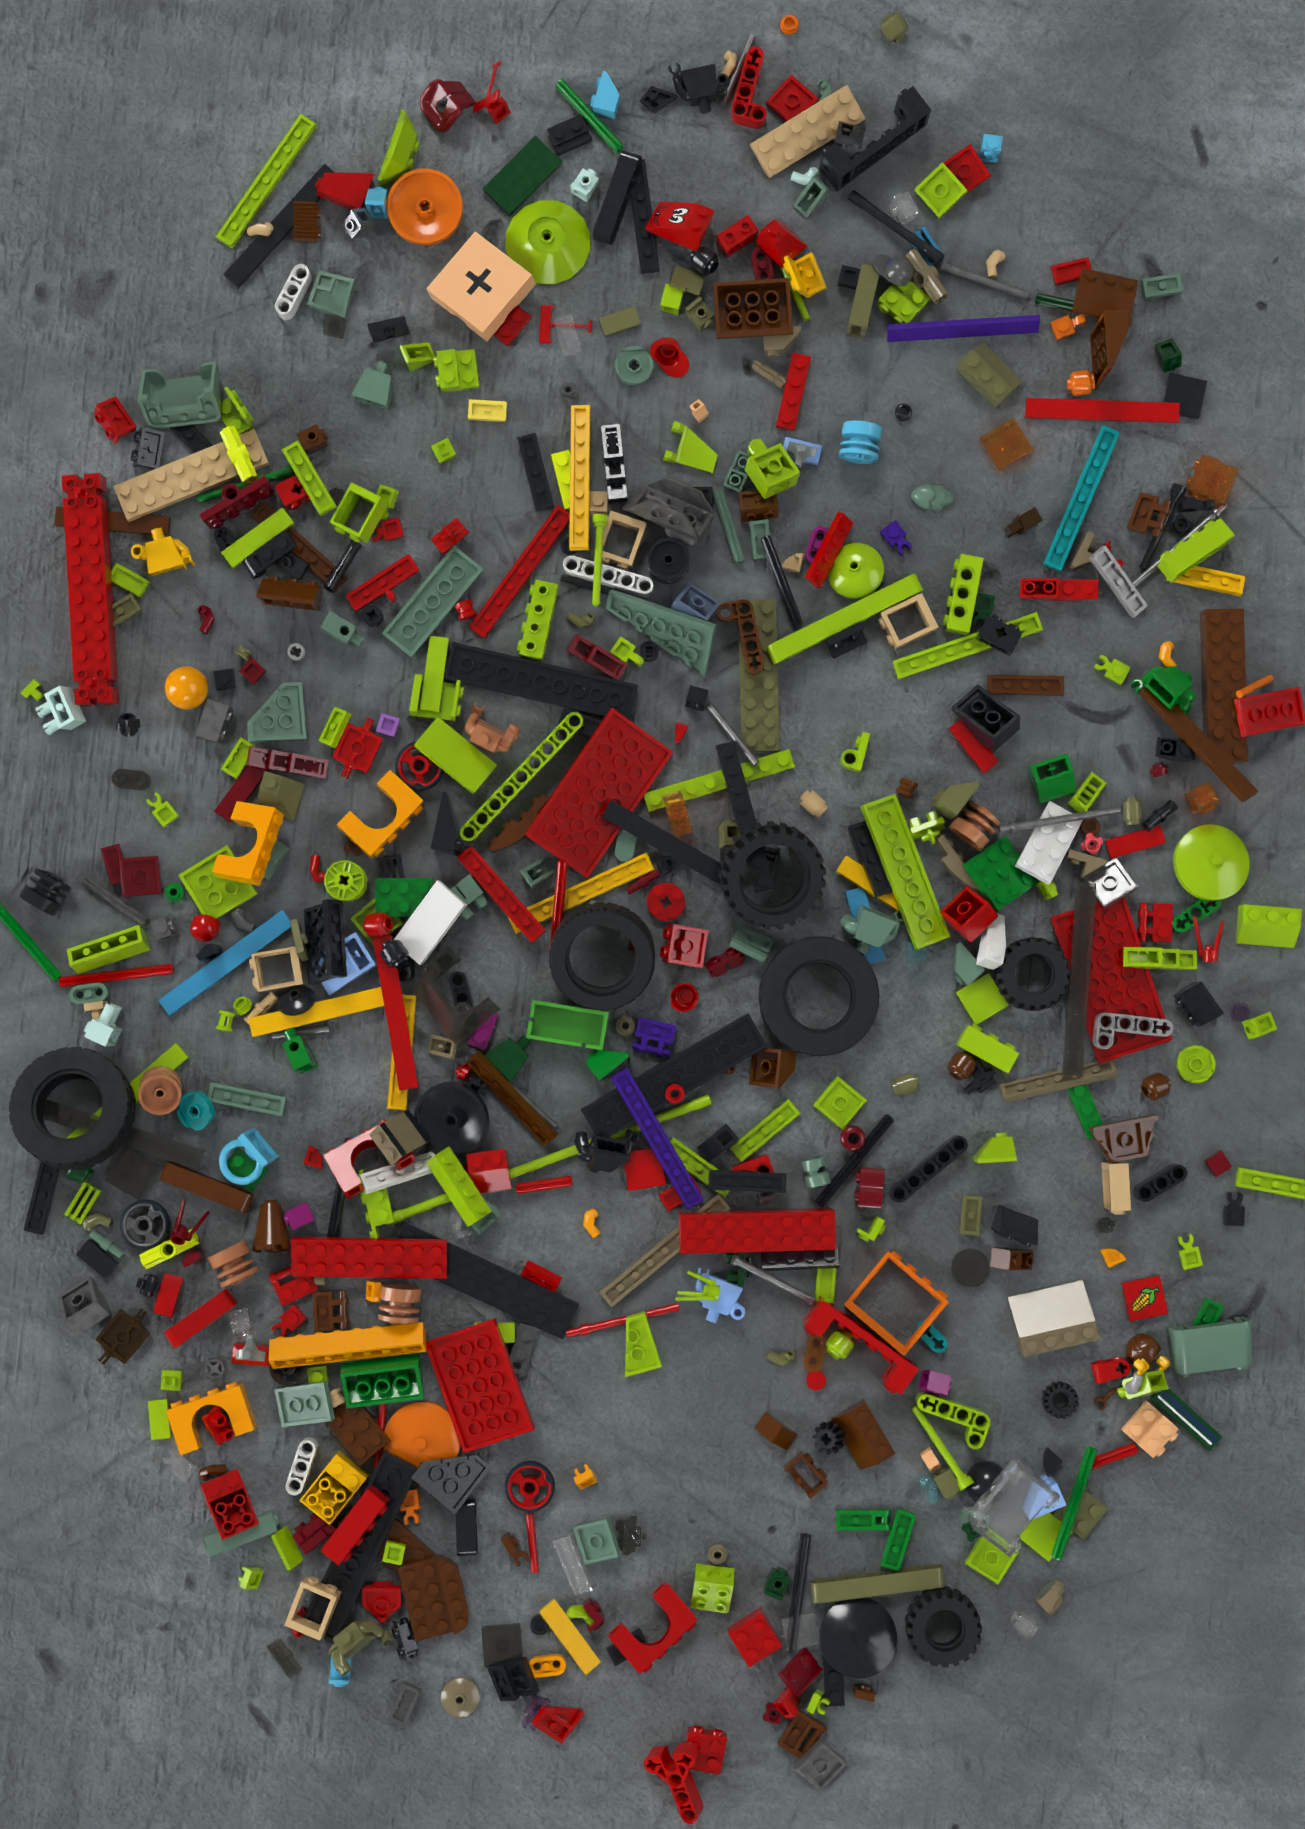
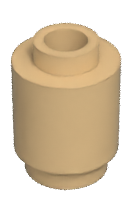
M806 790L800 797L802 800L800 804L812 816L815 815L817 818L828 808L825 804L826 801L814 790L810 792Z

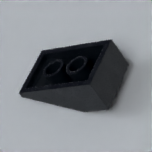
M978 684L951 707V710L977 740L992 752L996 751L1020 730V715Z
M443 792L431 849L435 852L457 856V853L462 850L463 841L460 840L461 836L451 797L448 793Z

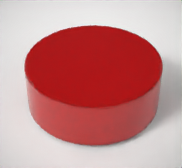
M812 1370L808 1373L806 1382L812 1390H820L825 1386L826 1378L821 1371Z

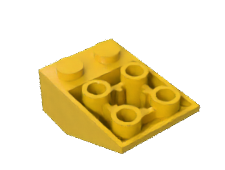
M339 1450L303 1495L300 1502L330 1525L369 1474Z

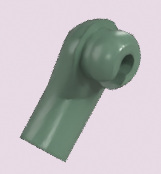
M825 79L819 80L817 86L821 94L819 101L831 95L833 91L828 81Z

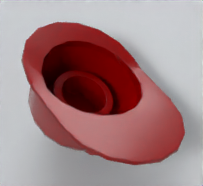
M662 337L651 345V357L668 376L674 378L685 376L690 367L689 360L681 350L677 340L670 337Z

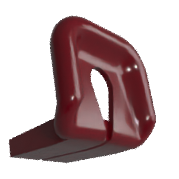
M433 80L420 97L421 111L435 130L440 133L449 131L462 114L463 109L472 107L475 104L474 99L460 81ZM446 97L448 102L444 112L440 113L437 109V104Z

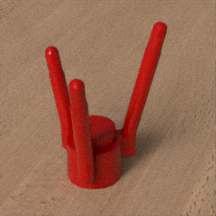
M1193 917L1198 955L1202 956V961L1218 962V949L1224 921L1220 922L1215 944H1208L1203 948L1197 918Z

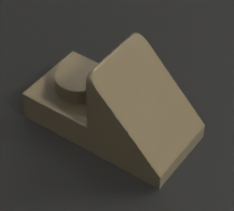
M1087 531L1069 566L1070 570L1092 564L1089 559L1092 553L1088 551H1091L1095 543L1092 540L1095 535L1094 533Z
M1068 850L1065 855V859H1069L1071 864L1080 866L1083 863L1079 878L1086 876L1107 863L1105 859L1074 850Z

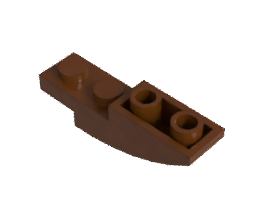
M544 794L541 796L537 795L531 803L533 805L529 811L525 810L520 816V823L514 819L511 822L507 820L501 828L503 832L499 837L495 835L489 844L491 846L489 849L492 852H497L527 837L524 834L549 798Z

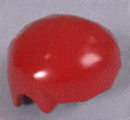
M203 914L193 918L190 925V933L196 940L210 942L219 934L220 922L217 918Z
M690 983L676 985L670 993L671 1006L678 1012L693 1010L699 1001L697 988Z

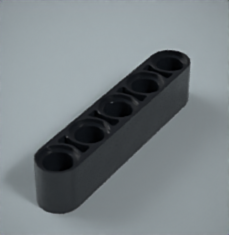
M624 150L621 152L593 230L594 240L609 245L614 243L641 168V155Z
M959 1135L950 1137L891 1186L889 1190L891 1199L898 1203L907 1200L964 1153L968 1147L967 1140ZM956 1139H961L963 1142L960 1149H955L953 1146ZM942 1151H946L948 1154V1158L944 1162H941L938 1158L939 1153ZM928 1163L932 1164L933 1171L925 1174L924 1166ZM911 1176H917V1185H909V1178ZM902 1188L903 1196L901 1198L894 1197L895 1189Z

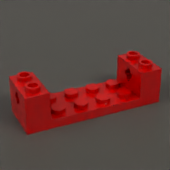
M820 1296L802 1320L805 1331L813 1337L818 1335L821 1338L833 1320L842 1329L847 1327L850 1329L849 1332L859 1341L864 1339L867 1347L874 1352L879 1350L883 1358L891 1363L881 1376L884 1382L883 1385L892 1394L895 1395L897 1392L901 1395L919 1370L915 1363L837 1307L827 1303Z

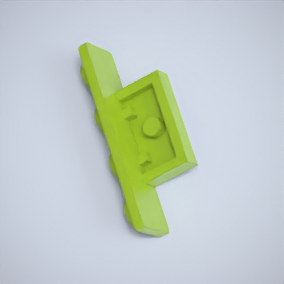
M365 1169L359 1170V1174H357L359 1179L360 1174L366 1173ZM384 1188L366 1194L364 1190V1193H361L363 1205L366 1204L368 1212H365L367 1223H371L372 1231H369L370 1238H380L378 1226L395 1222L388 1189Z

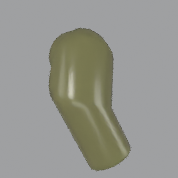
M571 611L566 618L578 628L590 627L595 623V616L592 613L579 617Z
M769 1350L766 1359L779 1366H784L794 1361L795 1352L787 1350L777 1354Z

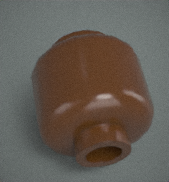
M967 1051L954 1053L947 1066L949 1075L959 1081L968 1079L976 1067V1062L973 1059L974 1056Z
M1159 1072L1145 1077L1141 1084L1142 1094L1153 1101L1167 1096L1170 1092V1079Z

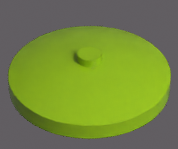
M1201 825L1188 831L1179 840L1173 856L1174 871L1182 887L1191 895L1206 901H1219L1234 895L1242 888L1249 874V855L1244 843L1234 832L1220 825Z

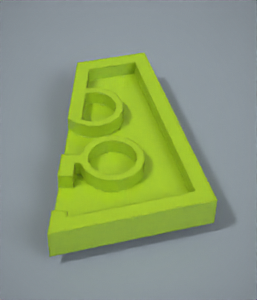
M643 1311L626 1316L625 1377L662 1367L646 1312Z

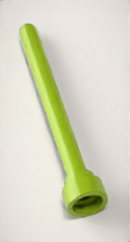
M593 514L592 523L596 528L592 604L595 607L600 605L603 529L608 524V515Z
M914 1406L912 1408L913 1413L957 1477V1486L962 1491L974 1483L970 1475L967 1476L966 1473L962 1472L918 1406Z

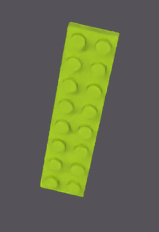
M896 794L860 806L914 949L917 950L949 938V931L944 918L939 913V905Z

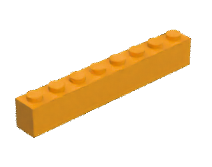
M423 1322L402 1325L391 1324L384 1327L373 1326L366 1329L354 1328L349 1331L335 1330L331 1333L317 1332L313 1335L298 1334L294 1337L269 1339V1362L273 1369L427 1352L426 1329Z

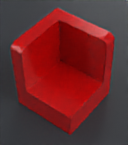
M786 1687L773 1705L787 1719L795 1717L799 1712L796 1707L800 1704L801 1700L799 1697H795L793 1691Z

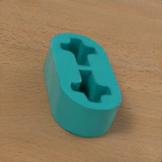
M925 1320L920 1321V1322L916 1325V1330L921 1326V1324H922ZM930 1324L928 1331L931 1335L928 1336L926 1333H923L920 1338L935 1353H942L947 1348V1341ZM933 1337L938 1341L943 1340L941 1348H934L935 1343L931 1340Z

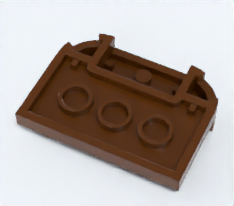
M435 1555L398 1565L415 1642L451 1632L457 1634L467 1627L469 1611L459 1567L456 1562L443 1555Z

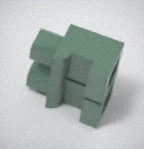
M470 874L456 884L460 891L455 886L450 889L467 904L460 914L466 921L474 915L469 909L472 903H475L480 910L488 904L483 896L485 893Z

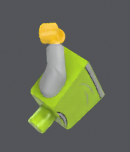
M1160 1356L1156 1361L1160 1368L1152 1372H1146L1149 1369V1364L1143 1358L1141 1360L1137 1359L1134 1362V1366L1138 1371L1134 1373L1133 1377L1122 1380V1386L1117 1388L1119 1396L1121 1398L1127 1397L1129 1400L1168 1390L1164 1370L1170 1366V1361L1165 1356Z

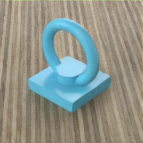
M254 1127L242 1133L238 1139L224 1146L219 1156V1167L224 1177L230 1182L238 1185H247L257 1180L264 1166L276 1160L279 1155ZM236 1147H245L246 1154L256 1161L255 1170L247 1177L235 1176L228 1169L227 1156Z

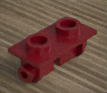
M730 947L723 954L711 957L704 964L711 977L716 976L717 978L728 972L725 965L729 964L730 968L733 969L743 964V961L746 959L742 952Z

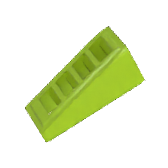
M1091 772L1067 804L1078 813L1087 812L1107 783ZM1090 780H1091L1094 784H1096V785L1098 786V788H1096V787H1094L1092 784H1090V783H1089ZM1085 787H1087L1089 790H1091L1094 794H1092V793H1090L1088 790H1086ZM1082 793V794H1083L1084 796H1086L1089 800L1085 799V798H1084L1083 796H1081L1080 794Z

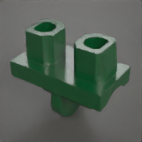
M744 1252L727 1253V1264L731 1263V1259L735 1254L744 1260ZM747 1257L746 1262L752 1264V1257ZM737 1266V1271H727V1282L738 1283V1286H744L745 1269ZM747 1271V1277H752V1273Z

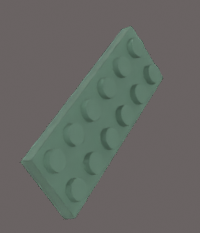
M453 546L382 632V635L413 658L482 574L484 569L456 546Z

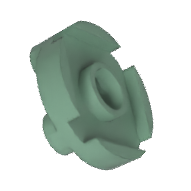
M630 346L625 348L615 361L617 376L621 382L628 385L636 386L647 382L653 371L652 357L641 347ZM633 361L640 365L636 370L629 368Z

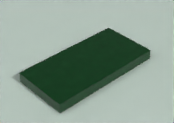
M535 135L483 187V191L503 211L511 216L563 164L562 160Z

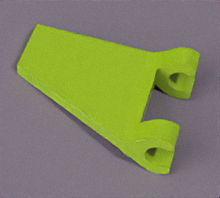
M674 421L671 432L682 434L677 453L666 450L663 460L713 474L718 455L686 425Z

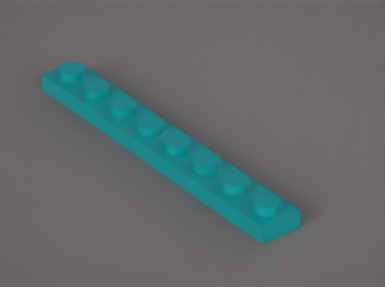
M1104 425L1101 426L1043 562L1044 566L1061 572L1120 432Z

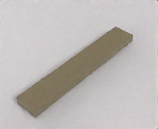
M1113 1060L1100 1064L1096 1061L999 1084V1088L1004 1102L1009 1103L1117 1077V1070Z

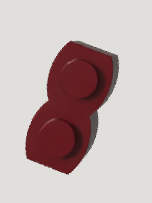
M860 1167V1171H856L855 1182L859 1183V1187L854 1192V1202H857V1206L882 1208L884 1169Z

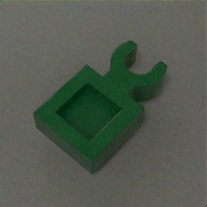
M977 592L974 612L978 613L973 618V625L976 626L978 619H982L984 623L986 614L992 615L996 596Z

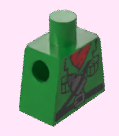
M295 1028L286 1030L284 1035L287 1041L283 1043V1047L293 1070L303 1074L319 1066L306 1038L297 1035Z

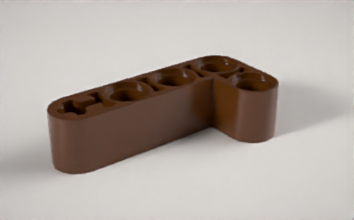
M742 599L720 604L717 609V619L722 623L737 621L746 670L750 675H759L763 670L764 661L752 603L749 600ZM745 605L750 611L742 614L739 611L740 606ZM727 609L731 614L729 617H722L720 611ZM745 624H750L753 630L747 633L742 627ZM754 643L757 649L755 651H748L746 645ZM754 656L756 664L759 665L757 670H754V667H750L753 662L752 657Z

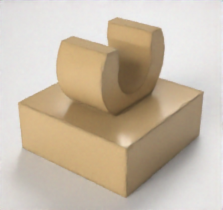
M108 1001L85 1003L84 1010L92 1011V1019L100 1018L102 1009H104Z

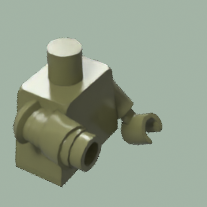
M372 1620L352 1622L333 1638L334 1644L329 1649L328 1655L332 1656L336 1671L341 1676L349 1673L352 1669L347 1660L376 1637H380L383 1647H388L386 1641L391 1640L393 1642L390 1631H383Z

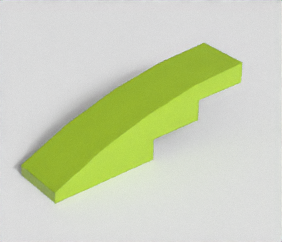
M1123 947V967L1197 970V950Z

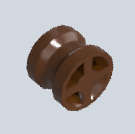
M900 778V786L896 789L895 793L913 799V792L917 789L918 784L911 780Z

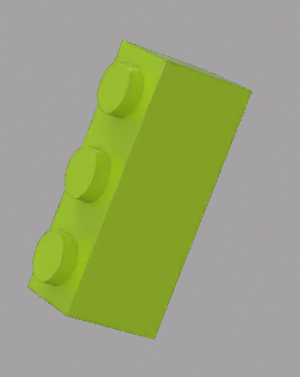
M975 1024L971 1026L966 1025L955 1045L1004 1073H1009L1020 1054L1015 1051L1016 1047L1007 1042L1005 1045L998 1042L999 1037L991 1033L989 1035L982 1033L983 1029Z

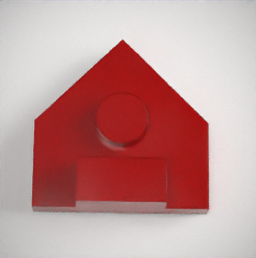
M373 1581V1585H363L362 1606L375 1615L381 1624L402 1605V1585H393V1581Z

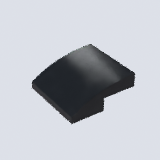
M527 1657L507 1659L487 1667L500 1701H516L519 1696H534L539 1692Z

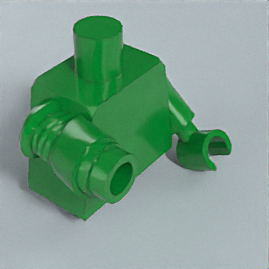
M1175 666L1168 668L1154 667L1143 675L1141 680L1136 679L1131 683V689L1139 686L1135 690V694H1139L1144 685L1168 709H1172L1178 703L1177 706L1185 714L1190 712L1192 701L1196 699L1195 693L1191 689L1193 685L1191 674L1188 672L1182 673Z

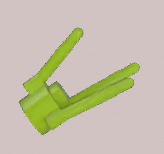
M688 1271V1275L706 1282L708 1285L703 1286L702 1292L678 1291V1295L685 1296L675 1298L676 1301H718L720 1285H715L716 1280H710Z

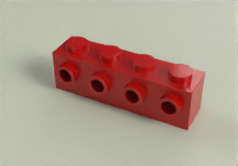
M371 1485L320 1551L338 1566L343 1561L346 1563L353 1555V1552H351L353 1547H359L365 1539L363 1534L366 1530L370 1532L376 1525V1517L378 1515L382 1516L389 1508L386 1504L390 1499Z

